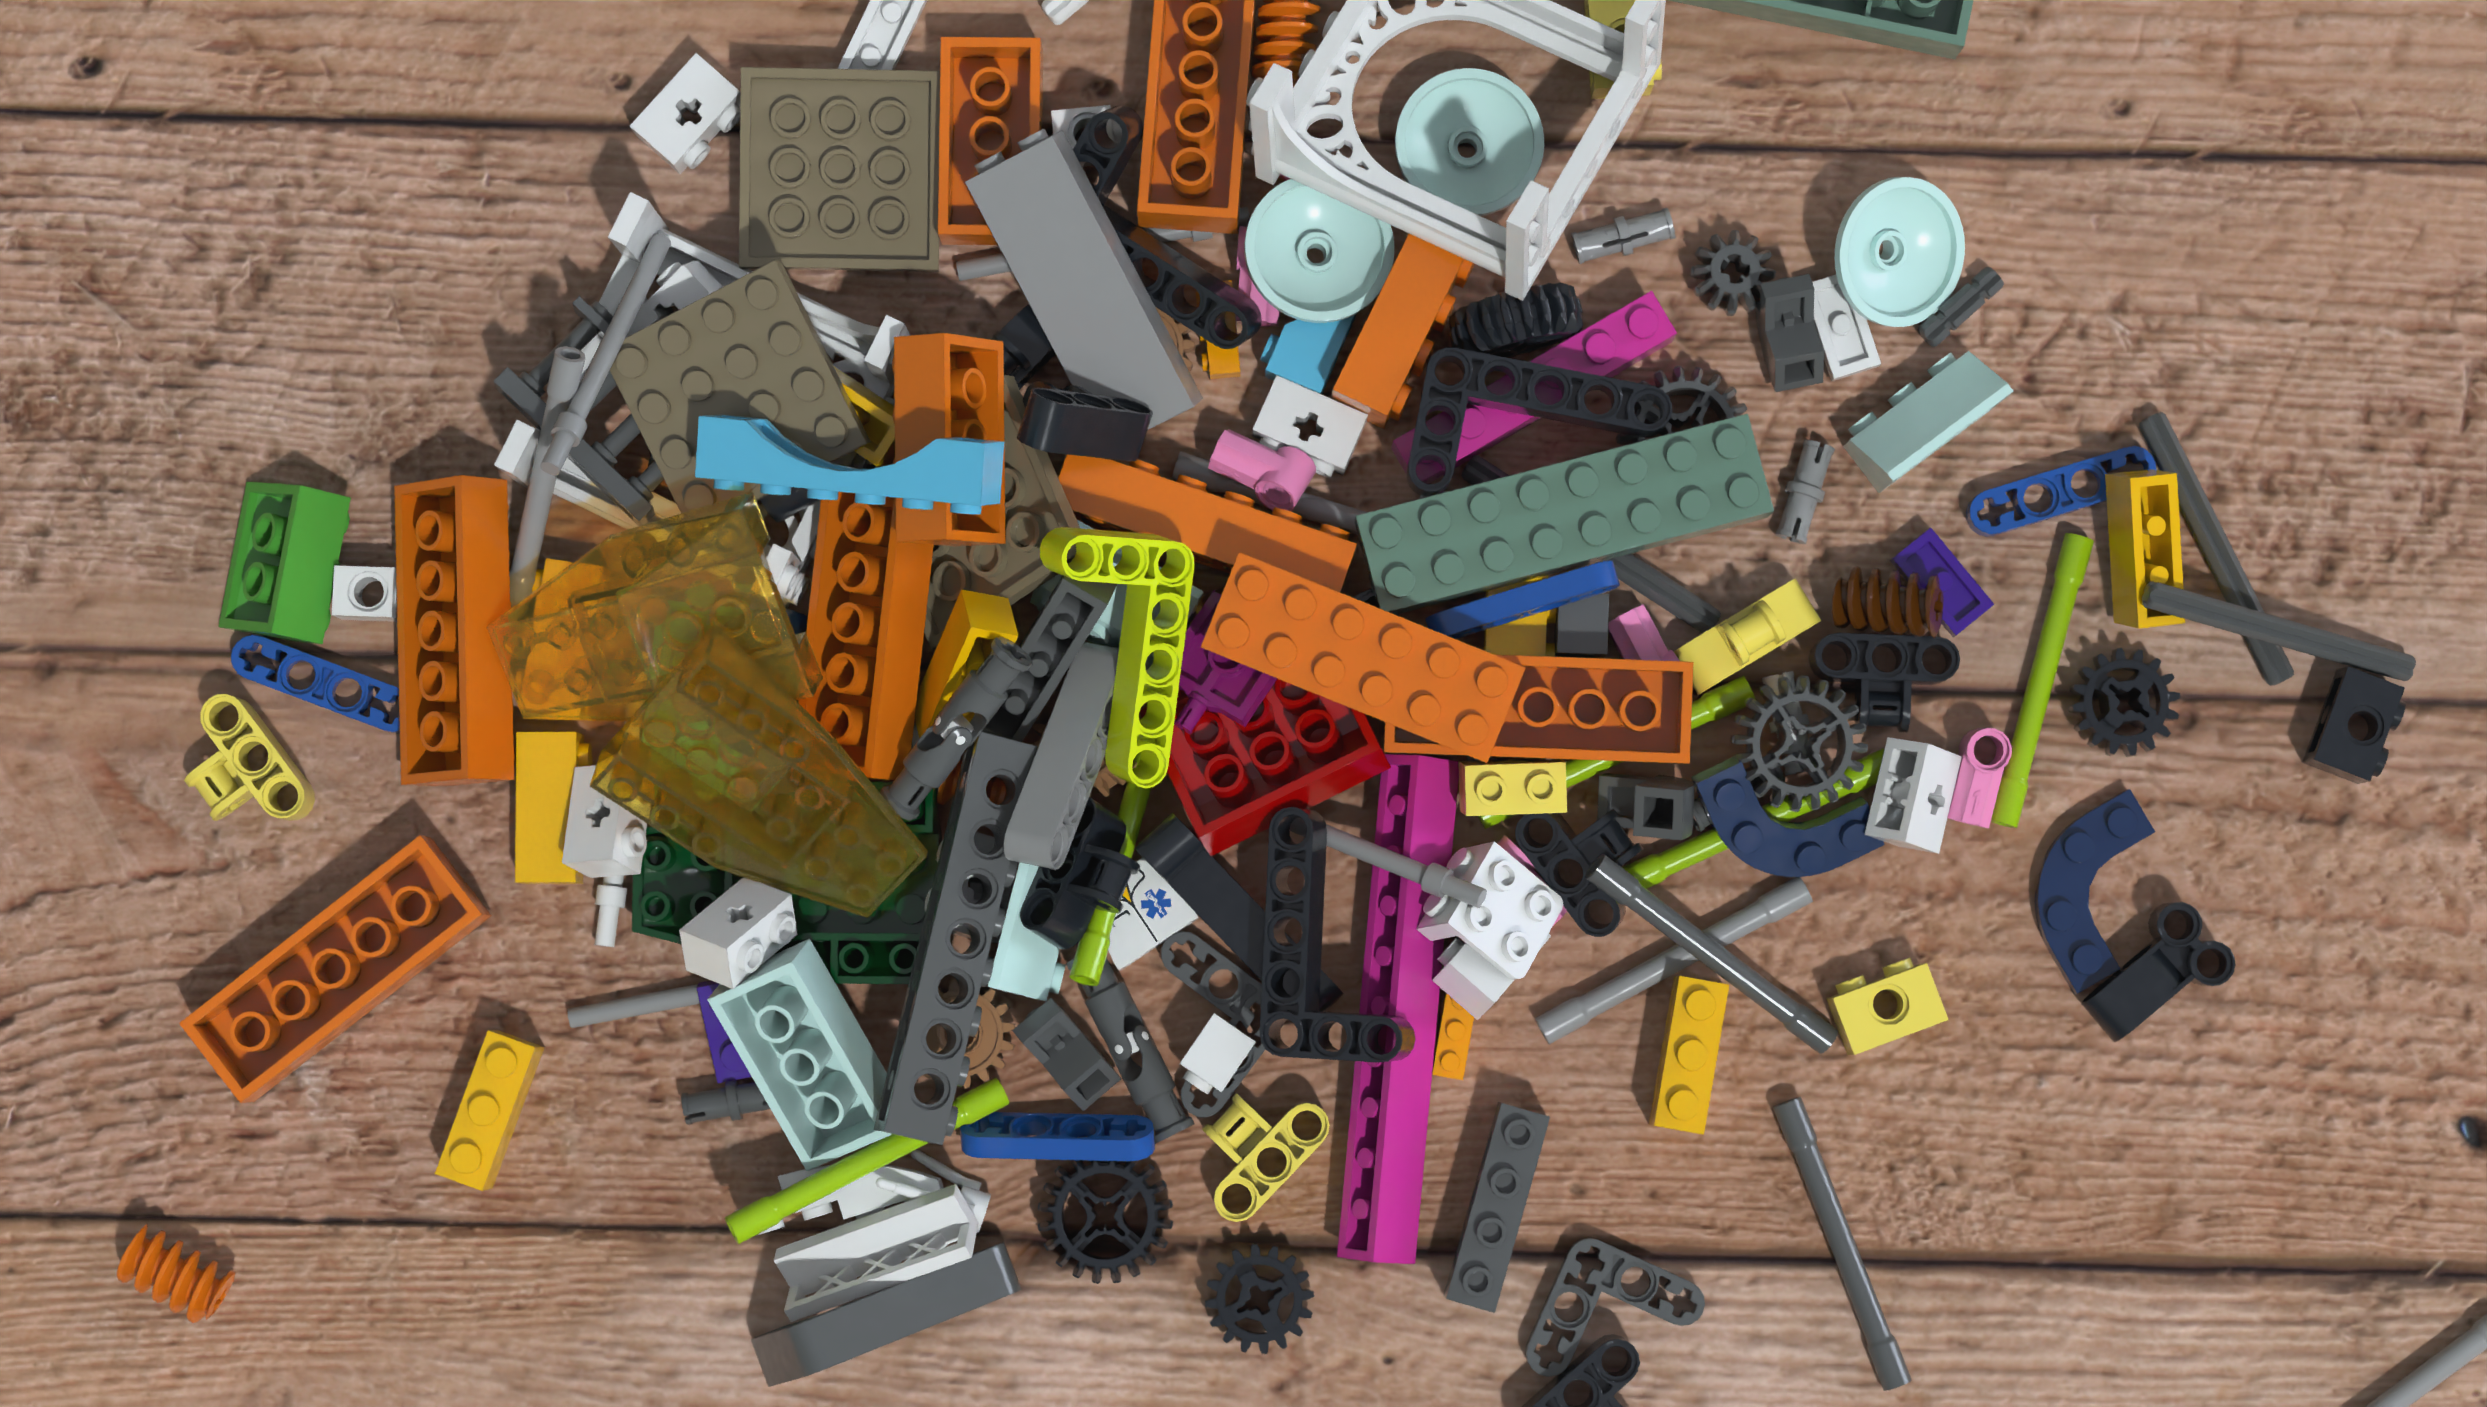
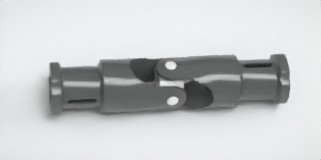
M1004 637L993 640L991 643L992 651L979 669L971 670L939 712L933 725L924 732L904 758L903 764L905 767L893 783L884 786L878 793L880 800L894 814L909 821L917 818L920 814L919 805L932 788H939L960 761L961 755L966 748L971 746L1008 698L1006 691L1019 673L1028 671L1033 665L1029 655L1017 644ZM966 712L975 713L970 722L962 714Z
M1106 957L1099 985L1088 986L1081 984L1088 997L1085 1000V1004L1101 1036L1109 1047L1110 1054L1135 1105L1142 1106L1147 1118L1153 1123L1154 1141L1156 1144L1195 1123L1192 1117L1185 1116L1173 1092L1176 1085L1149 1031L1145 1028L1141 1014L1125 982L1118 981ZM1074 959L1066 963L1069 970L1072 968ZM1137 1051L1141 1052L1142 1067L1132 1060L1131 1054Z

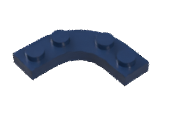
M1734 756L1691 777L1708 819L1720 839L1743 862L1765 873L1785 877L1817 875L1838 868L1885 845L1884 841L1865 835L1870 807L1862 796L1818 818L1793 823L1779 821L1763 810L1750 780L1745 778L1747 773L1742 761H1738Z
M2130 789L2114 796L2069 824L2053 841L2043 859L2044 862L2039 874L2034 899L2037 924L2049 953L2074 994L2082 992L2120 969L2094 924L2089 909V889L2098 869L2107 861L2155 833L2154 828Z

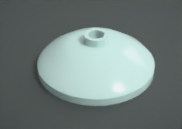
M1462 68L1436 75L1422 84L1411 95L1400 114L1396 127L1395 152L1399 168L1407 183L1479 216L1498 212L1513 204L1521 197L1529 181H1534L1543 158L1544 132L1537 109L1520 87L1509 79L1491 71ZM1462 143H1469L1474 147L1475 155L1465 158L1459 154L1457 147Z
M1892 177L1871 185L1851 204L1842 219L1836 237L1835 270L1839 286L1846 300L1858 314L1876 324L1905 327L1926 320L1932 314H1935L1949 299L1960 278L1965 256L1963 226L1956 208L1947 195L1938 187L1925 180L1911 177ZM1882 243L1883 251L1882 254L1879 255V248Z
M1289 179L1269 191L1252 213L1245 233V262L1256 289L1278 311L1305 322H1335L1362 311L1379 295L1393 266L1394 237L1390 224L1295 180ZM1311 248L1321 250L1324 254V261L1321 263L1311 262L1307 257V251Z

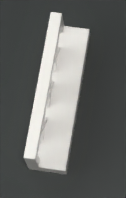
M954 1184L777 1248L774 1262L790 1287L784 1312L790 1322L972 1258L978 1221L958 1186ZM957 1241L956 1244L946 1247L948 1244ZM816 1292L814 1295L805 1298L806 1295Z

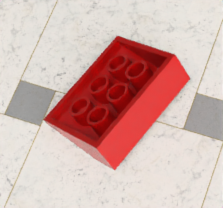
M1277 678L1246 727L1222 713L1210 712L1208 710L1204 712L1191 734L1174 725L1167 772L1198 839L1204 845L1209 855L1213 856L1268 829L1272 818L1281 809L1287 807L1309 809L1390 769L1391 766L1364 713ZM1182 690L1178 691L1175 719L1189 700ZM1147 707L1140 710L1142 718L1146 714Z

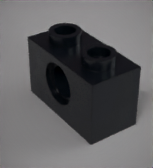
M2349 666L2336 670L2302 763L2356 784L2370 782L2372 776L2378 777L2386 764L2389 750L2383 747L2389 730L2397 729L2405 712L2406 703L2400 701L2405 688ZM2353 714L2362 716L2367 722L2368 732L2362 741L2355 739L2348 730V721Z

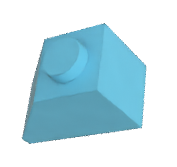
M1357 314L1343 320L1328 323H1312L1297 319L1284 325L1280 337L1271 333L1260 361L1268 364L1265 369V377L1274 381L1277 375L1319 394H1323Z

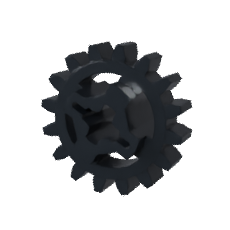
M2122 648L2112 650L2111 662L2101 653L2093 657L2096 667L2095 671L2086 666L2078 671L2080 677L2085 681L2084 685L2075 684L2070 686L2069 691L2079 696L2080 699L2079 703L2068 707V712L2081 713L2083 719L2075 725V731L2090 730L2092 734L2087 742V745L2090 747L2099 744L2101 741L2106 742L2105 755H2115L2119 746H2122L2126 757L2135 756L2137 743L2146 752L2156 748L2152 738L2153 735L2164 739L2171 734L2168 728L2163 725L2164 721H2174L2179 718L2177 712L2169 709V703L2180 699V693L2168 692L2166 685L2175 677L2172 673L2160 677L2156 672L2161 664V660L2158 658L2147 664L2142 663L2143 650L2137 649L2133 651L2129 659H2126ZM2114 670L2135 672L2127 681L2121 682L2112 676L2108 677L2106 675ZM2152 688L2155 695V710L2150 707L2148 690ZM2128 692L2131 695L2128 704L2133 710L2120 713L2117 710L2120 701L2115 695L2119 696ZM2093 695L2099 699L2100 715L2098 718H2096L2093 710ZM2128 723L2136 729L2140 728L2142 730L2140 733L2131 736L2114 733L2122 724Z
M1252 1243L1251 1256L1244 1257L1236 1248L1232 1250L1234 1264L1229 1266L1221 1261L1216 1264L1217 1269L1223 1276L1221 1280L1208 1279L1207 1286L1217 1291V1297L1205 1300V1307L1218 1309L1219 1314L1214 1316L1210 1324L1212 1327L1225 1324L1228 1329L1223 1336L1224 1342L1228 1343L1235 1336H1238L1242 1339V1352L1246 1353L1251 1342L1259 1343L1261 1353L1267 1354L1269 1341L1275 1340L1284 1349L1287 1347L1285 1334L1288 1331L1297 1336L1303 1334V1330L1297 1323L1299 1317H1312V1311L1302 1306L1303 1300L1313 1298L1314 1290L1301 1289L1300 1283L1305 1281L1309 1274L1307 1270L1297 1273L1293 1272L1291 1268L1296 1261V1257L1293 1254L1284 1261L1277 1259L1278 1246L1273 1245L1268 1255H1261L1258 1244ZM1253 1265L1271 1266L1284 1275L1274 1280L1258 1276ZM1237 1274L1242 1285L1239 1297L1226 1305L1225 1294L1228 1284ZM1258 1285L1261 1291L1269 1289L1272 1291L1281 1287L1268 1299V1310L1261 1312L1258 1306H1252L1251 1308L1247 1306L1238 1310L1251 1298L1250 1288L1252 1286ZM1293 1292L1294 1302L1291 1313L1282 1323L1277 1312L1280 1301L1283 1297ZM1246 1317L1262 1323L1266 1332H1252L1240 1327L1236 1322Z

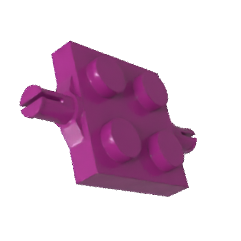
M1214 590L1187 629L1179 689L1186 694L1189 700L1174 720V725L1181 730L1184 729L1188 734L1192 733V730L1206 710L1222 713L1246 727L1277 680L1273 676L1201 648L1221 594Z

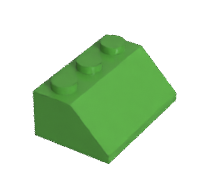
M246 482L218 627L297 642L323 644L324 634L329 627L331 619L329 608L333 593L334 565L340 566L339 556L343 536L348 529L350 520L348 510L351 497L302 485Z

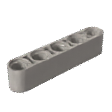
M1084 642L1072 661L1005 833L1004 854L1008 860L1054 870L1059 869L1063 865L1105 757L1119 648Z

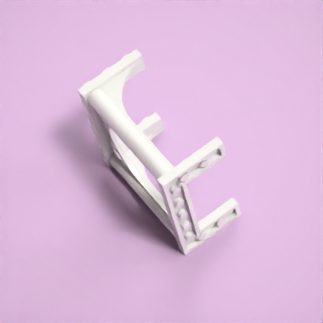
M1347 0L1340 12L1333 11L1328 17L1322 33L1323 40L1317 50L1310 49L1305 55L1299 69L1300 78L1294 88L1292 71L1276 63H1273L1264 79L1258 77L1252 84L1247 96L1246 105L1250 107L1251 119L1248 129L1252 132L1253 144L1251 155L1254 156L1256 177L1274 185L1279 175L1282 174L1505 278V293L1523 301L1661 63L1666 0H1635L1625 17L1624 33L1550 0H1438L1443 3L1434 8L1427 6V0H1415V8L1407 15L1396 13L1391 8L1388 0ZM1380 12L1387 22L1381 29H1372L1370 25L1375 26L1376 15ZM1464 20L1477 22L1501 30L1614 81L1551 192L1549 193V188L1530 180L1508 217L1506 228L1394 176L1374 160L1361 142L1352 114V99L1358 77L1370 57L1388 40L1399 33L1434 21ZM1352 56L1359 58L1357 63H1348ZM1330 92H1336L1341 96L1336 105H1324L1331 99ZM1320 119H1336L1343 125L1336 135L1329 138H1315L1307 132L1309 126ZM1344 145L1350 147L1353 151L1350 158L1343 156L1339 151ZM1337 151L1336 155L1331 154V152Z
M630 192L608 236L622 254V257L599 303L614 316L654 234L665 235L671 241V246L657 273L658 276L675 262L683 265L699 260L724 287L753 271L741 269L739 264L668 231L669 228L651 203ZM797 293L827 354L832 360H834L835 355L845 358L843 361L834 363L833 366L844 373L850 372L861 375L866 388L895 406V399H892L894 394V372L892 369L894 337L911 336L905 323L886 315L880 327L867 325ZM598 334L581 350L585 354V362L580 383L602 340ZM516 420L494 466L526 488H528L540 431ZM853 451L831 463L856 469H866L869 461ZM566 458L560 473L557 475L553 494L751 589L773 607L788 609L790 603L797 606L801 601L810 580L804 577L812 558L814 559L821 500L799 512L802 519L800 524H798L794 515L785 519L789 530V537L783 547L774 543L771 547L763 538L762 522L769 515L763 504L748 510L734 512L691 533L677 504L651 492L654 498L649 503L653 506L655 515L640 528L578 467ZM743 522L750 524L749 532L753 546L743 542L746 538L745 535L732 534V531L738 524ZM711 525H721V530L719 531L711 527Z

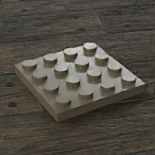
M741 67L739 268L758 269L774 260H781L785 269L939 272L940 71Z
M774 260L626 337L610 369L691 533L769 495L760 493L761 484L745 482L744 490H722L713 488L714 479L695 477L699 416L731 415L768 419L791 442L807 453L830 463L871 443L781 260Z
M1004 375L1006 544L976 546L934 545L924 629L931 649H936L961 589L1009 598L1010 605L1014 604L1058 575V573L1047 569L1040 558V545L1046 534L1055 528H1080L1048 453L1027 446L1017 439L1025 407L1023 396L1014 376ZM872 464V465H870L869 467H867L866 469H874V468H879V467H883V466H887V465L876 466V465ZM1075 544L1072 545L1071 548L1068 550V553H1067V563H1068V564H1069V563L1074 559V557H1075V554H1076V545H1075Z

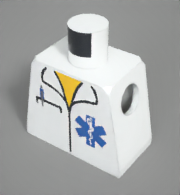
M1144 858L1137 861L1140 865L1138 873L1131 874L1120 900L1123 904V909L1121 913H1116L1110 933L1109 953L1119 971L1165 942L1173 934L1180 932L1199 919L1195 911Z

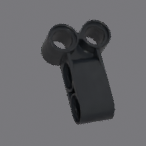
M2172 902L2163 903L2156 907L2150 914L2148 921L2149 932L2154 940L2081 1002L2113 1042H2117L2128 1035L2190 982L2201 986H2217L2227 982L2233 975L2236 965L2231 949L2221 942L2200 941L2198 939L2202 930V918L2198 911L2190 904ZM2174 910L2181 913L2186 920V930L2177 939L2171 938L2164 930L2165 917ZM2206 949L2216 953L2219 959L2217 972L2209 978L2203 976L2197 968L2198 956Z

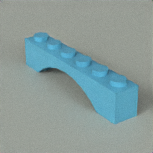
M731 415L699 416L695 477L714 479L713 488L722 490H744L746 482L761 484L760 493L791 495V487L806 488L807 498L838 500V492L855 493L854 502L861 504L885 505L886 497L903 498V508L931 510L935 501L951 503L950 512L981 514L982 506L1000 504L1004 441L962 437L936 438L917 453L892 465L874 469H856L832 464L807 453L784 437L768 419Z

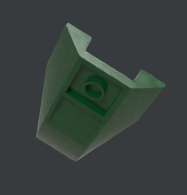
M833 781L647 827V846L643 855L641 874L633 875L632 932L681 944L679 930L745 876L792 895L798 935L778 952L810 939L836 984H909L926 913L925 900L929 890L932 888L938 864L937 852L942 842L936 788H932L919 805L920 814L911 821L894 814L879 798L878 793L884 786L891 785L893 782Z

